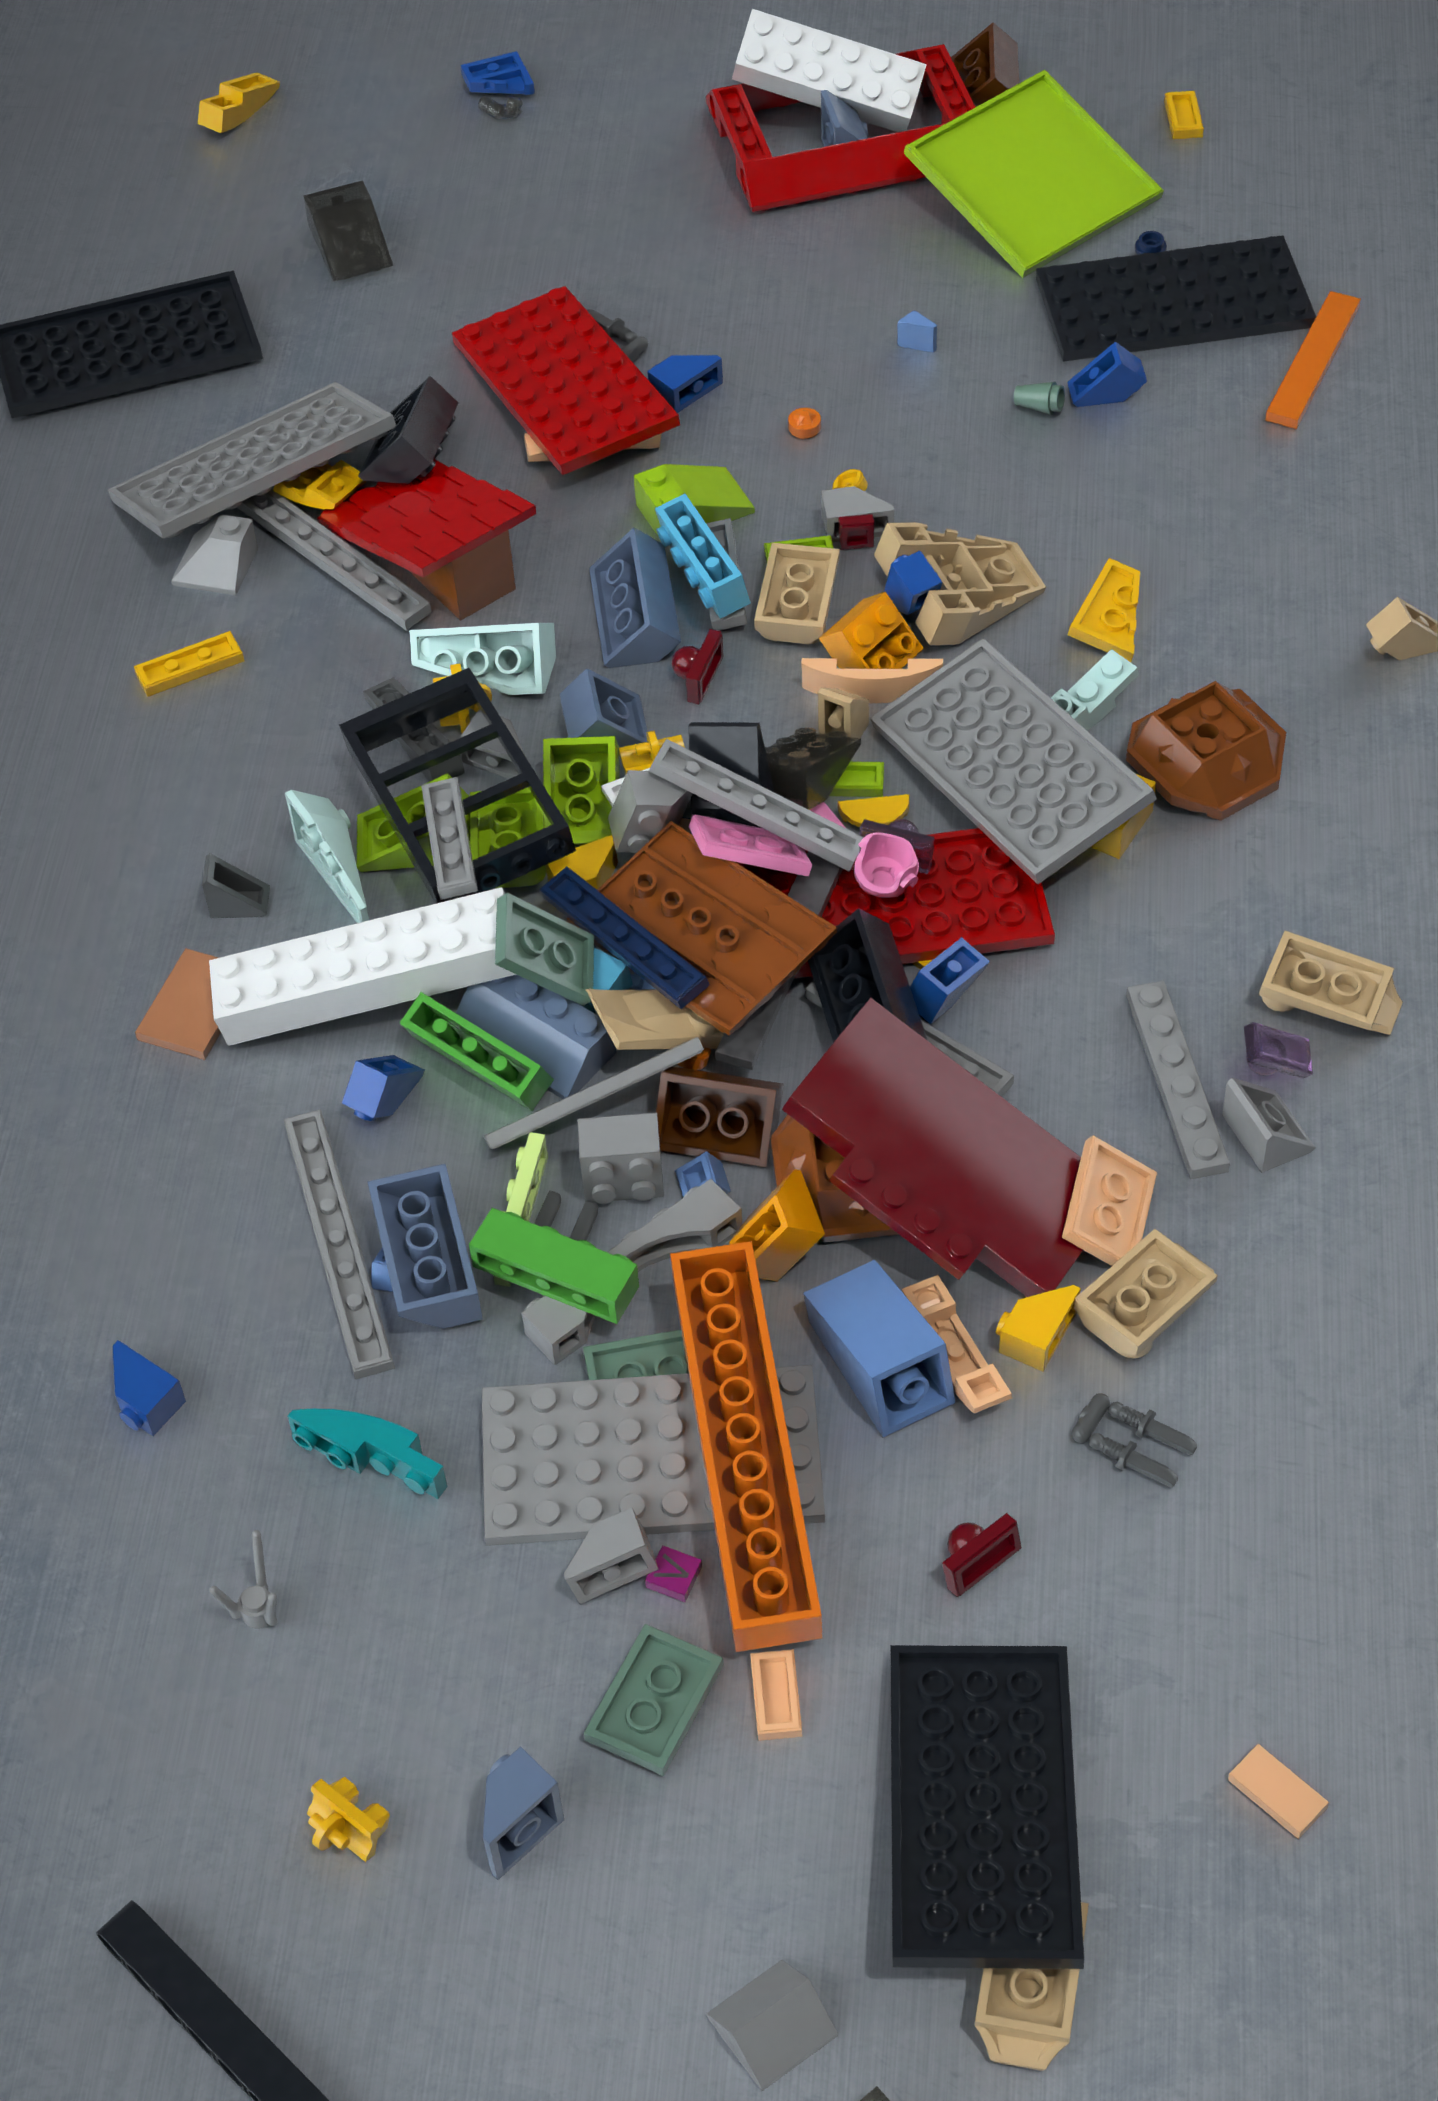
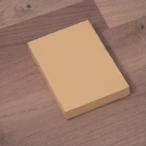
M1094 1135L1085 1140L1062 1238L1111 1266L1115 1264L1143 1238L1157 1172Z

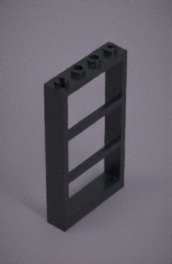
M466 668L339 724L351 757L435 904L492 890L576 852L567 822L470 668ZM474 704H477L489 723L488 726L380 774L367 753ZM498 738L520 774L463 799L465 815L528 787L551 825L473 860L478 891L441 900L438 893L435 870L416 838L429 832L426 816L408 824L387 787Z

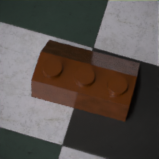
M994 22L951 57L975 107L1019 84L1018 43Z
M673 1066L661 1072L656 1108L661 1151L700 1156L707 1151L718 1160L767 1167L772 1150L771 1136L779 1123L784 1083Z

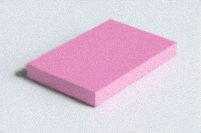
M696 814L692 815L689 829L702 855L809 877L812 863L803 848L763 828Z

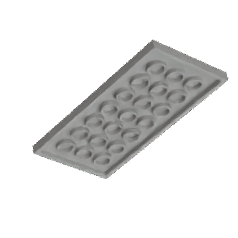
M334 382L108 489L112 502L161 538H173L180 535L183 529L195 523L201 524L211 520L214 514L224 509L229 510L240 506L243 500L251 496L266 494L272 489V486L278 483L297 479L303 471L312 467L316 468L326 465L330 458L339 454L353 452L358 448V445L368 440L384 437L387 431L395 428L396 423L391 413L341 384Z
M984 638L870 717L873 727L1037 884L1156 800L1155 792L1148 784Z
M812 1365L775 1367L804 1523L825 1522V1508ZM689 1373L482 1388L484 1529L486 1546L585 1539L593 1524L631 1507L647 1535L715 1530Z

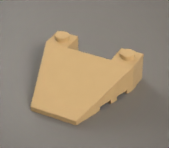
M917 522L887 523L874 553L875 558L888 577L890 566L895 559L902 555L909 556L921 551L941 579V589L929 590L915 622L929 645L961 644L1041 595L1046 589L1045 584L1018 543L981 535H976L974 540L957 537L958 531L946 528L944 534L928 531L927 524Z

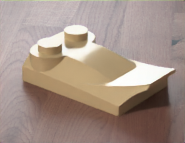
M782 543L771 544L754 618L755 630L761 636L772 641L814 644L820 641L819 637L826 632V622L840 557V549Z
M1285 930L1259 992L1263 1002L1274 1011L1285 1012L1298 1008L1387 1035H1391L1403 1003L1394 985L1392 975L1394 968Z
M586 989L592 1005L617 1050L671 1049L695 1037H699L703 1048L717 1049L724 1033L720 1032L691 1009H686L685 1007L683 1009L678 1008L656 989Z
M1154 1229L1075 1298L1073 1308L1081 1318L1082 1324L1112 1349L1125 1357L1139 1358L1149 1353L1153 1341L1217 1281L1218 1275L1214 1273L1213 1269L1178 1243L1172 1242L1158 1230Z
M1081 1902L1084 1942L1089 1903ZM983 1968L975 2027L986 2045L991 2061L1039 2071L1046 2070L1058 2052L1069 2044L1080 1969Z

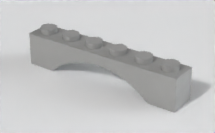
M709 1179L701 1186L691 1188L680 1201L670 1208L660 1210L650 1222L639 1230H633L626 1234L621 1242L607 1251V1253L626 1256L633 1263L637 1264L639 1272L649 1265L671 1258L670 1253L722 1246L731 1240L741 1227L742 1208L712 1179ZM547 1296L534 1299L521 1312L525 1335L554 1365L587 1343L591 1326L596 1318L595 1315Z

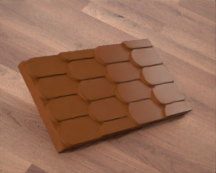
M672 821L597 889L707 978L710 985L688 1003L685 1008L691 1009L720 1032L726 1033L729 1036L743 1026L747 1019L762 1004L770 1000L774 993L789 978L797 974L801 967L837 933L836 926L736 862L702 855L693 835ZM568 917L566 918V922L580 928ZM594 939V945H596L605 953L608 952L613 957L617 958Z

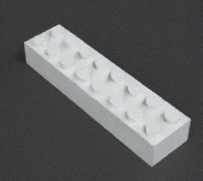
M501 887L209 960L214 1021L227 1045L230 1046L415 1000L420 992L431 996L516 975L495 965L497 898L505 894L504 890Z

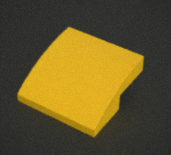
M340 460L334 466L326 464L303 471L295 480L283 481L274 485L273 491L305 506L333 510L367 481H363L358 476L359 470Z

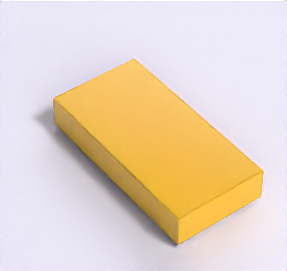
M1195 91L1165 93L1164 103L1172 139L1203 137L1204 127Z

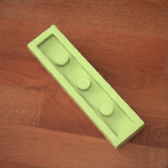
M530 1132L526 1146L519 1148L516 1158L518 1173L516 1179L509 1180L506 1199L509 1203L507 1210L502 1211L505 1213H516L528 1222L532 1215L548 1160L545 1134ZM493 1275L495 1285L511 1286L512 1282Z

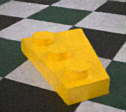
M1109 558L1071 623L1067 635L1107 653L1112 649L1131 662L1135 647L1134 634L1137 622L1136 607L1139 597L1140 571Z

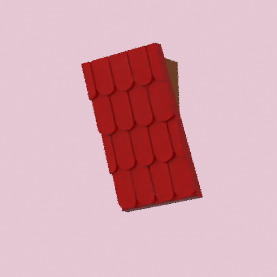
M434 459L435 466L424 478L418 475L409 484L378 482L374 487H367L357 491L348 501L342 502L335 509H325L317 517L318 523L332 533L407 569L461 621L516 590L509 529L536 515V505L507 489L503 491L485 480H477L454 466L448 467Z

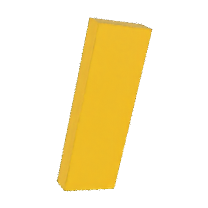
M231 631L133 667L144 692L149 697L244 662V656Z

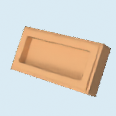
M794 1649L750 1653L758 1741L802 1737Z
M1257 1744L1229 1773V1782L1297 1839L1328 1808L1329 1802L1260 1744Z

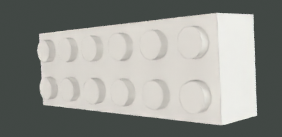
M752 9L735 63L732 80L820 108L821 91L828 90L856 109L861 121L895 132H902L908 128L927 64Z

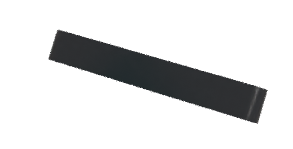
M131 1900L96 1932V1935L109 1952L253 2101H329L136 1902Z

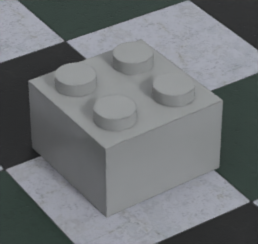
M657 1113L578 1119L579 1158L585 1202L606 1204L619 1200L636 1199L645 1201L664 1197Z

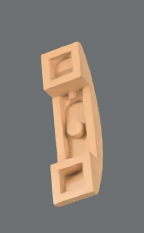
M802 658V688L818 694L820 688H835L869 699V703H890L942 668L943 659H908V669H837V658Z
M939 1275L901 1289L903 1294L946 1343L954 1392L971 1412L975 1414L1012 1399V1393L993 1363L987 1364L958 1317L956 1303Z

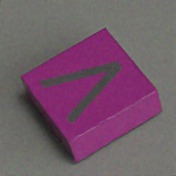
M662 1545L655 1559L659 1569L648 1574L645 1580L646 1588L686 1602L701 1571L702 1560Z

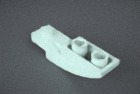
M1111 649L1067 692L1061 688L1051 699L1088 731L1116 707L1115 698L1139 676L1138 667Z

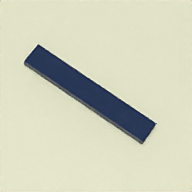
M566 866L539 889L545 900L581 929L593 934L594 939L678 1008L683 1009L710 985L702 973L569 867Z

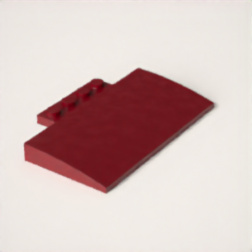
M872 998L868 1000L782 1108L785 1113L845 1158L829 1179L832 1184L958 1280L966 1273L974 1260L978 1259L1026 1297L1055 1290L1083 1251L1062 1238L1081 1157Z

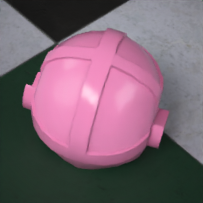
M875 832L866 835L860 841L858 846L861 848V851L855 861L854 874L860 887L867 894L881 898L898 897L909 886L912 888L918 881L919 862L913 846L908 840L892 834Z

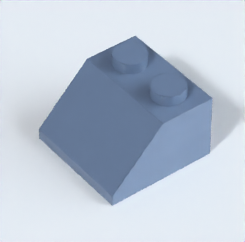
M822 90L821 141L823 147L868 138L866 122H861L857 110L828 90Z
M586 669L560 693L568 738L615 736L619 748L647 742L646 732L648 731L640 695Z
M521 1746L511 1755L506 1754L500 1757L491 1767L490 1774L486 1779L483 1840L491 1874L497 1880L504 1876L565 1820L558 1782Z

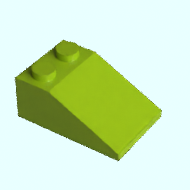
M663 464L634 475L636 506L657 536L656 529L661 526L655 508L683 494L687 495L706 524L731 518V521L755 513V507L726 467Z
M616 737L543 739V786L567 822L574 845H585L612 835L608 820L612 806L602 792L601 786L620 779L619 745ZM544 814V828H546L551 823Z
M447 773L425 784L449 779L452 777ZM421 786L394 798L408 824L426 816ZM461 788L462 800L470 797ZM379 805L357 815V869L360 872L414 868ZM469 813V814L465 815V818H466L467 829H468V835H469V841H470V813ZM429 832L416 838L430 863L434 866Z

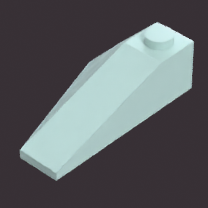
M554 623L410 630L411 661L413 666L450 676V665L460 663L462 670L466 668L471 669L479 683L485 684L501 693L523 695L543 694L546 692L556 659Z
M295 790L285 792L295 841L357 923L369 921L348 829L351 828V823L343 809L337 810L329 798Z

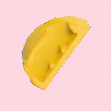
M910 794L838 801V812L844 822L847 823L848 821L850 824L860 827L861 832H885L894 829L895 824L908 815Z

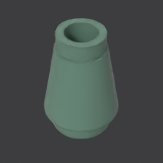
M1055 381L1023 386L1017 385L1015 388V405L1053 415L1054 412H1061L1064 406V386L1057 385Z

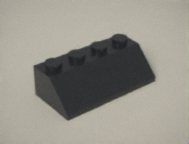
M429 376L390 412L394 417L396 426L387 431L384 437L375 440L358 476L363 481L406 484L411 483L418 475L424 478L436 464L433 460L442 450L440 444L449 435L447 429L456 419V416L453 414L459 402Z
M858 908L836 926L837 933L820 951L808 960L833 1043L870 998L927 1040L889 923Z

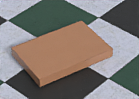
M185 948L135 1031L138 1041L203 1060L207 1058L221 1034L213 1016L209 960L217 959L218 957Z

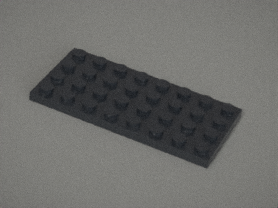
M1284 235L1036 268V281L1063 362L1097 357L1114 342H1117L1129 352H1138L1311 328L1316 318Z
M234 270L0 325V379L11 419L263 359L261 347Z
M890 1645L893 1967L1084 1969L1067 1646Z

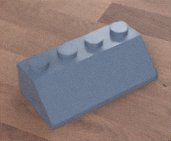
M634 527L589 568L604 666L608 668L659 662L681 643L665 547L661 542Z
M519 975L468 986L456 1014L542 1066L554 1079L547 1090L561 1099L580 1091L616 1054V1047L598 1015L580 1004Z
M446 1164L367 1181L398 1316L442 1329L483 1320L479 1295Z

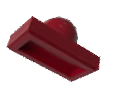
M710 629L700 649L694 646H683L673 655L671 665L675 674L686 680L687 702L698 705L702 702L724 657L723 635L721 631Z
M1006 1513L985 1530L975 1523L967 1522L957 1525L950 1532L947 1545L951 1556L942 1562L947 1589L956 1597L961 1596L1022 1548L1017 1521Z

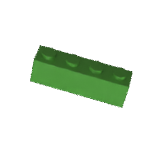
M420 992L400 1021V1024L415 1039L531 1111L535 1109L554 1081L542 1066Z
M491 1208L469 1243L474 1268L615 1324H618L639 1288L637 1264L633 1263L626 1256L621 1254L612 1255L597 1249L588 1241H577L561 1235L552 1227H541L525 1221L521 1216L513 1212L505 1213Z

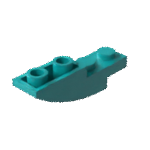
M337 1409L292 1410L287 1416L293 1440L306 1450L311 1451L314 1448L325 1454L327 1459L340 1469L348 1467L361 1474L370 1462L372 1467L381 1474L390 1475L391 1473L404 1480V1483L412 1491L418 1494L426 1492L436 1499H439L448 1487L443 1465L424 1456L419 1435L398 1424L358 1412Z

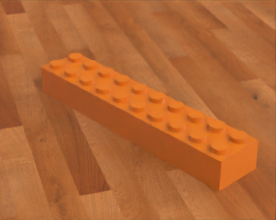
M752 1241L670 1253L673 1283L735 1651L741 1652L822 1639V1614Z

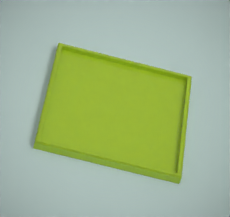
M1046 70L1035 74L906 145L904 149L906 157L1022 278L1036 271V268L1043 267L1161 199L1164 192Z

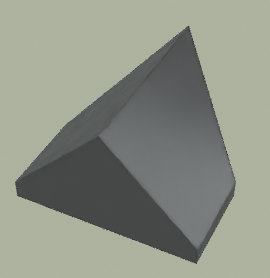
M209 853L205 859L202 887L210 918L265 916L267 914L270 885Z

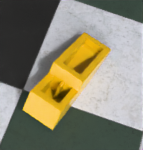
M256 72L220 83L219 95L200 100L198 124L219 133H224L237 127L270 100L279 89L280 81Z

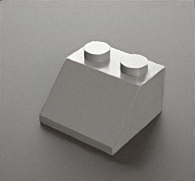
M628 770L608 817L616 852L636 854L670 821L679 825L693 793L649 771Z

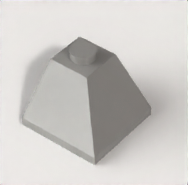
M220 514L196 532L171 580L172 585L237 595L258 550L252 519Z

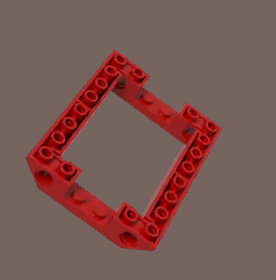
M945 45L896 53V55L927 64L920 91L924 98L934 97L942 113L941 124L772 157L754 113L775 107H785L790 104L800 103L801 101L744 83L712 89L706 95V104L720 137L728 136L735 152L736 175L751 211H764L770 208L794 205L800 202L824 199L830 196L854 193L860 190L925 178L926 176L904 154L905 146L975 108Z

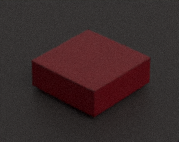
M873 514L839 517L840 550L874 547Z

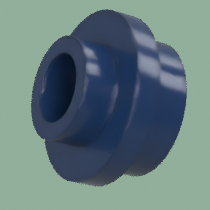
M1156 231L1143 232L1135 243V252L1138 255L1167 250L1164 236Z

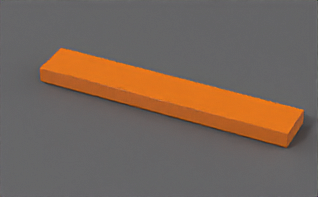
M1333 291L1329 292L1266 412L1265 421L1294 429L1298 428L1360 308V298Z

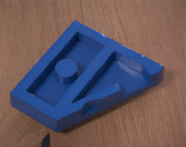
M517 51L461 65V73L470 92L535 94L534 83Z

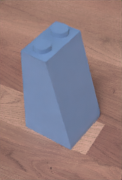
M876 1260L803 1293L809 1323L882 1437L956 1403L946 1343Z

